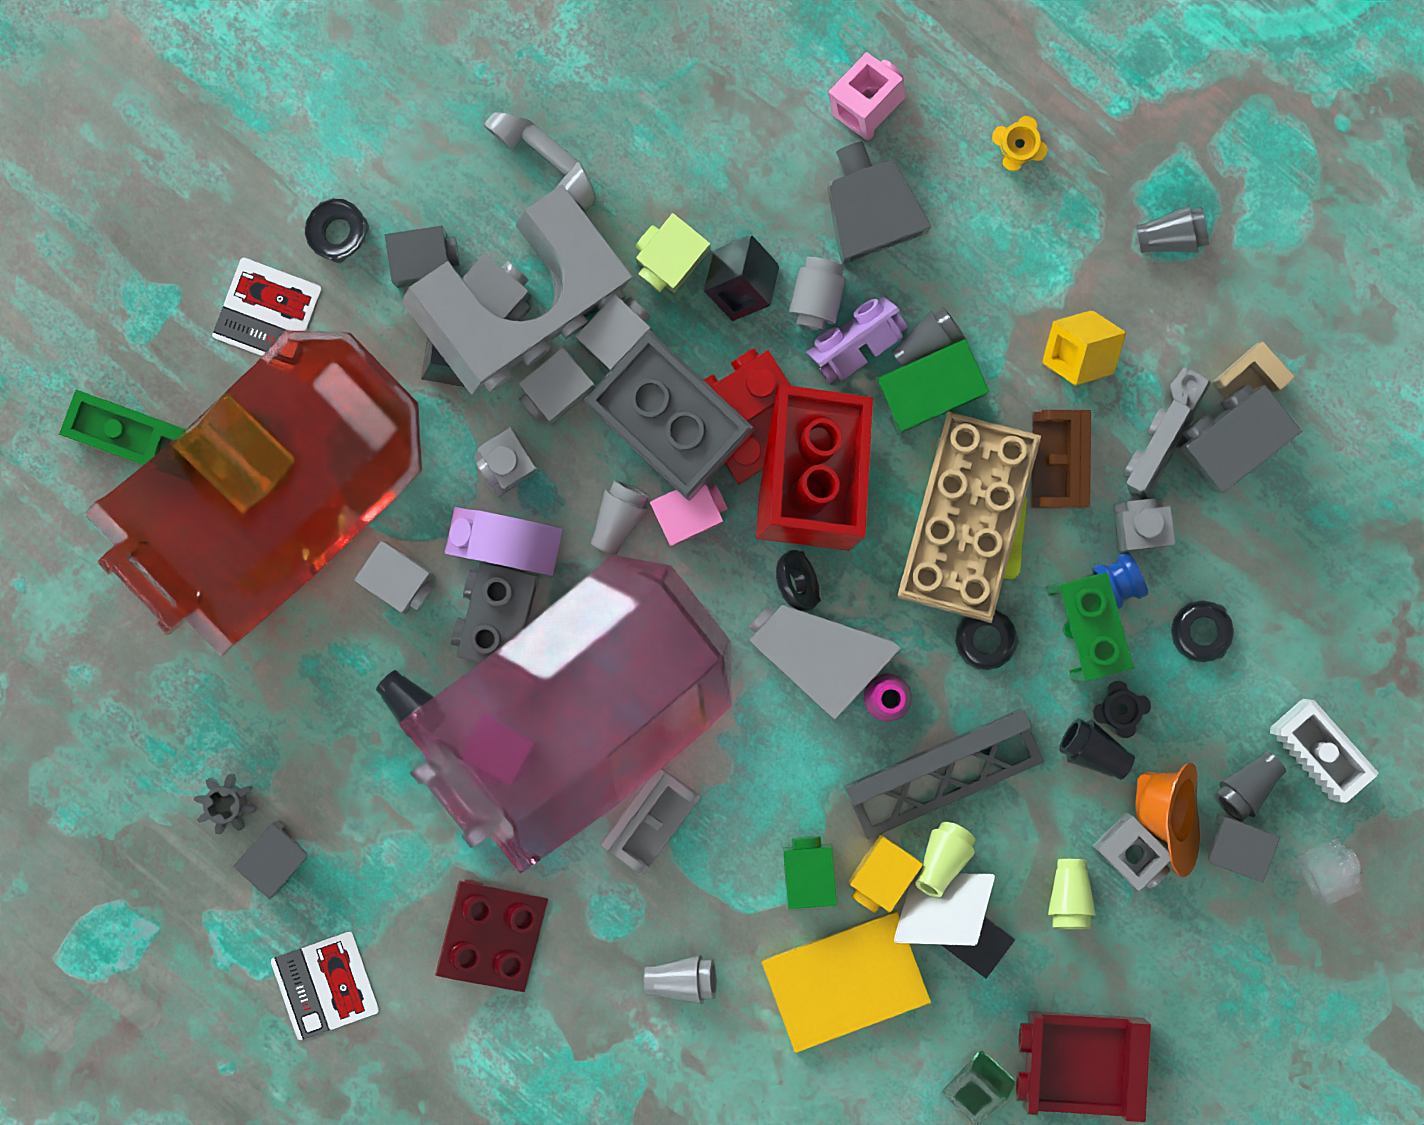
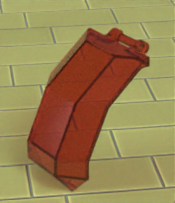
M284 331L266 353L178 438L109 494L95 501L85 512V516L114 545L99 559L98 564L107 574L113 572L159 619L156 625L166 635L171 634L187 621L220 656H223L322 570L422 471L418 402L350 332Z

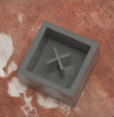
M1249 384L1245 387L1244 385L1220 403L1225 409L1224 412L1215 419L1210 415H1204L1182 432L1187 440L1178 448L1213 492L1224 493L1302 432L1266 385L1254 387L1253 389Z

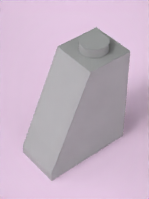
M780 605L775 612L767 606L748 626L755 633L748 641L834 720L901 649L893 641L784 605Z

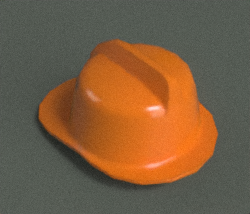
M1191 762L1184 764L1178 773L1145 772L1139 776L1137 781L1136 816L1139 822L1155 839L1168 844L1171 865L1175 873L1180 877L1190 875L1194 869L1200 843V826L1196 798L1198 775L1196 766Z

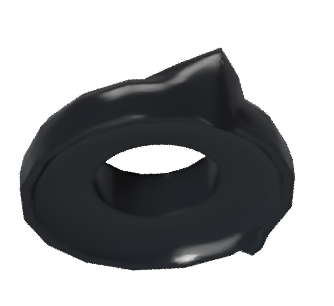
M329 199L318 204L309 214L305 225V236L308 245L317 255L332 262L342 263L347 257L352 256L360 249L369 230V224L355 204L345 199ZM337 219L348 221L350 225L348 237L338 244L328 242L326 238L328 225Z
M790 550L784 553L779 558L776 566V580L780 593L792 608L799 611L812 610L821 601L816 573L806 558L804 551ZM790 574L795 581L796 590L792 585Z
M1201 600L1190 602L1179 610L1173 619L1171 635L1173 644L1180 654L1189 660L1203 663L1224 657L1232 644L1234 628L1232 619L1223 605ZM1201 617L1211 619L1217 627L1215 640L1206 646L1198 645L1190 636L1191 624Z
M995 609L992 623L965 616L957 627L955 643L959 655L967 664L976 669L992 670L1003 666L1011 659L1019 644V638L1015 625L1008 616ZM986 625L996 628L1001 636V643L998 649L988 654L977 651L973 644V635L976 630Z

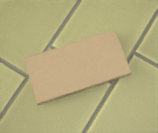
M947 412L897 598L992 623L1041 435Z

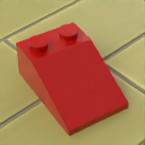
M783 384L777 386L759 489L756 539L850 551L865 538L873 397Z

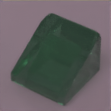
M980 1051L951 1080L941 1094L974 1125H978L1007 1101L1015 1086V1081L984 1051Z

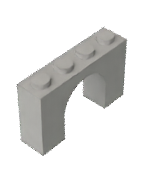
M563 184L526 208L516 223V227L551 274L554 285V300L551 309L547 313L527 321H511L492 314L476 299L449 261L411 285L402 300V304L471 395L483 387H486L489 392L494 391L513 376L509 369L522 360L528 366L533 364L551 349L548 342L562 334L565 340L575 335L589 323L585 317L597 308L601 310L615 294L621 300L626 297L622 290L631 280L632 275Z

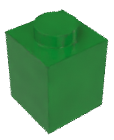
M821 836L792 838L793 847H782L788 910L837 906L831 844H821Z

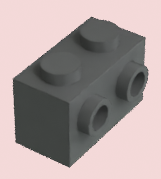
M481 562L479 563L478 571L469 570L463 592V598L470 600L466 619L457 618L451 640V645L459 647L456 657L515 671L539 577Z

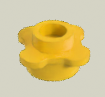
M1022 116L1018 122L1011 124L1007 128L1004 126L997 127L992 134V142L1000 147L1004 156L1002 164L1008 171H1018L1023 163L1030 160L1041 161L1047 154V145L1041 141L1040 134L1036 129L1037 122L1034 118ZM1016 140H1023L1024 146L1022 148L1016 147Z

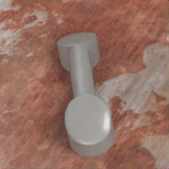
M495 112L483 124L493 136L511 150L523 139L566 176L557 185V188L563 184L582 210L587 211L596 199L595 193L583 165L533 122L513 114Z

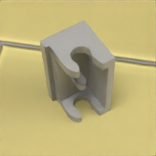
M658 765L600 846L639 874L640 872L645 874L701 798V795Z

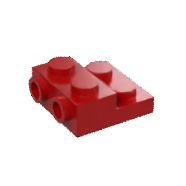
M753 348L730 363L735 370L733 373L718 381L714 374L703 380L756 429L725 462L726 467L738 485L763 470L777 386L779 384L791 386L769 350L759 355L756 349Z

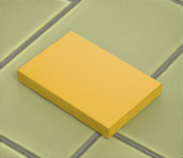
M897 910L761 960L795 1053L931 1003L910 944L894 942L900 920Z

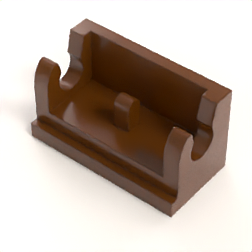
M1041 410V412H1033L1032 433L1041 435L1032 469L1031 508H1089L1091 410Z

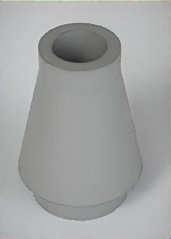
M614 480L610 489L605 488L595 533L590 543L606 553L617 555L620 546L649 510L645 506L649 495L630 484Z
M700 955L659 966L645 967L644 990L646 996H661L703 1004L704 999H714L716 996L717 977L714 960H703V957Z

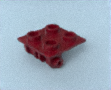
M471 879L459 881L435 976L525 992L548 899L484 886V883Z

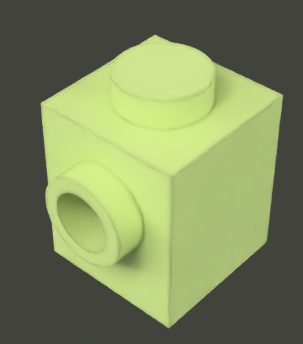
M672 213L660 229L652 225L636 244L635 248L640 251L636 261L643 268L638 275L659 293L666 287L675 294L710 251V243Z

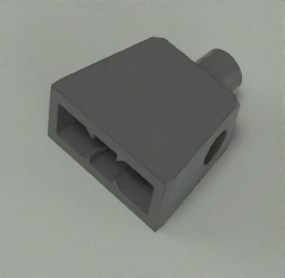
M863 141L850 144L836 151L845 176L829 182L827 191L842 265L929 232L931 228L930 222L893 159L872 166Z

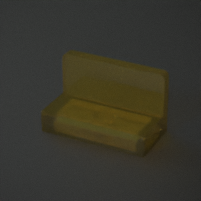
M224 393L219 397L206 414L186 430L172 445L242 513L268 495L294 462V457L228 393Z

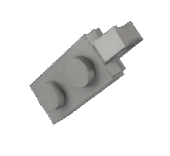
M1184 367L1170 384L1174 399L1168 411L1161 408L1157 412L1148 430V434L1153 436L1144 453L1139 450L1134 453L1125 469L1124 475L1129 478L1126 484L1130 493L1143 500L1145 498L1148 499L1183 438L1182 432L1192 422L1193 414L1210 386L1209 379Z

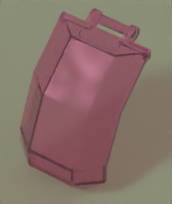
M611 555L585 579L497 651L424 705L412 711L399 723L426 757L410 774L418 784L424 782L464 832L461 837L470 848L476 846L487 837H491L517 871L523 873L620 804L708 730L732 706L731 640L672 565Z

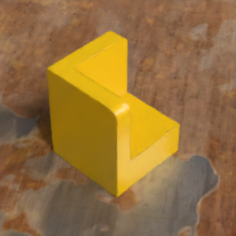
M1087 311L1055 320L1052 323L1042 363L1075 386L1112 375L1116 371L1127 332L1095 311Z

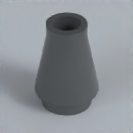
M1187 205L1150 222L1136 225L1141 253L1198 252V247L1209 245L1202 207L1190 209V205Z
M943 307L935 314L930 311L905 340L892 350V353L903 367L962 341L966 337Z
M1265 751L1259 758L1219 783L1220 789L1215 793V798L1220 806L1237 821L1243 822L1248 816L1255 817L1279 778L1286 773V768L1275 755Z

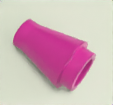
M878 675L869 682L865 689V707L874 718L880 721L891 722L898 720L908 712L911 706L912 693L910 687L904 679L897 675ZM893 689L897 692L896 696L899 699L894 707L890 706L887 708L882 703V694L886 690Z

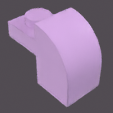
M454 507L445 554L553 576L562 528L489 512Z

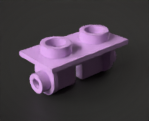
M883 296L879 300L872 299L862 304L854 312V318L840 328L833 327L820 334L814 342L815 346L806 351V353L821 367L819 370L829 384L837 379L839 382H842L868 363L859 350L860 347L866 344L871 353L877 357L893 344L903 338L902 332L907 330L908 326L897 313L900 311L898 307Z

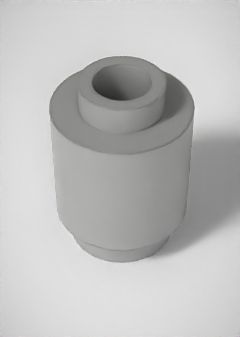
M807 257L805 267L799 268L789 309L791 315L797 316L796 325L812 330L824 331L826 324H836L846 278L842 276L844 265L822 258Z

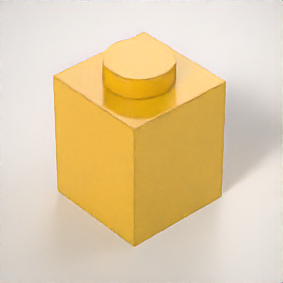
M880 834L848 880L849 884L856 889L851 897L874 913H876L880 906L891 912L923 866V863Z

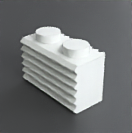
M1303 698L1270 727V734L1277 735L1276 741L1283 742V748L1290 750L1289 755L1296 757V763L1302 764V770L1309 771V777L1315 779L1316 785L1322 786L1321 792L1328 793V799L1347 803L1379 774L1315 700Z

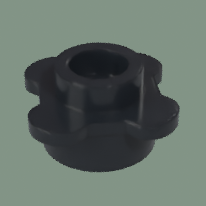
M1114 681L1109 684L1108 695L1103 703L1094 707L1093 716L1098 723H1107L1114 727L1118 736L1129 738L1136 733V725L1141 721L1142 716L1149 713L1151 703L1146 696H1137L1129 691L1125 682ZM1119 705H1124L1126 707V712L1124 714H1120L1117 709Z

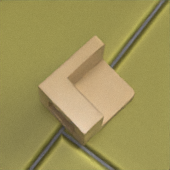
M1261 341L1251 347L1215 379L1212 384L1225 398L1244 385L1245 387L1248 384L1252 389L1266 385L1273 394L1286 386L1295 376L1271 349Z

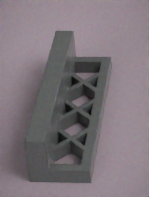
M1015 710L844 785L867 840L1044 763L1030 731L1032 726L1025 710ZM1017 734L1021 735L1030 757L1012 765L994 758L1001 741ZM991 746L988 755L979 752ZM973 755L986 760L979 779L966 784L950 777L955 762ZM992 763L1004 767L987 775ZM947 766L944 775L935 772V770ZM926 774L941 779L934 799L921 803L906 797L911 781ZM948 782L960 787L943 795ZM903 785L900 794L891 791L892 789ZM881 794L898 799L891 818L872 826L862 803ZM903 802L916 806L899 814Z

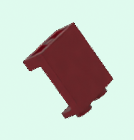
M1029 1011L1028 1023H1020L1019 1052L1026 1053L1025 1072H1017L1016 1101H1023V1108L1028 1115H1038V1111L1122 1116L1125 1121L1146 1122L1151 1024L1145 1018Z

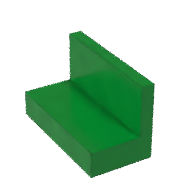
M966 339L877 378L892 415L890 418L897 434L979 399L990 392Z

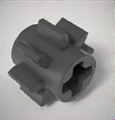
M235 774L227 775L223 786H220L213 777L208 778L206 785L210 791L207 795L194 797V801L203 804L204 813L197 819L198 822H204L209 819L215 822V834L218 835L224 832L228 822H231L238 831L245 828L241 816L244 813H252L257 810V807L247 804L246 795L252 791V785L243 788L235 786ZM218 793L223 797L228 795L234 797L235 803L230 806L232 815L228 811L222 813L217 811L216 805L221 801Z

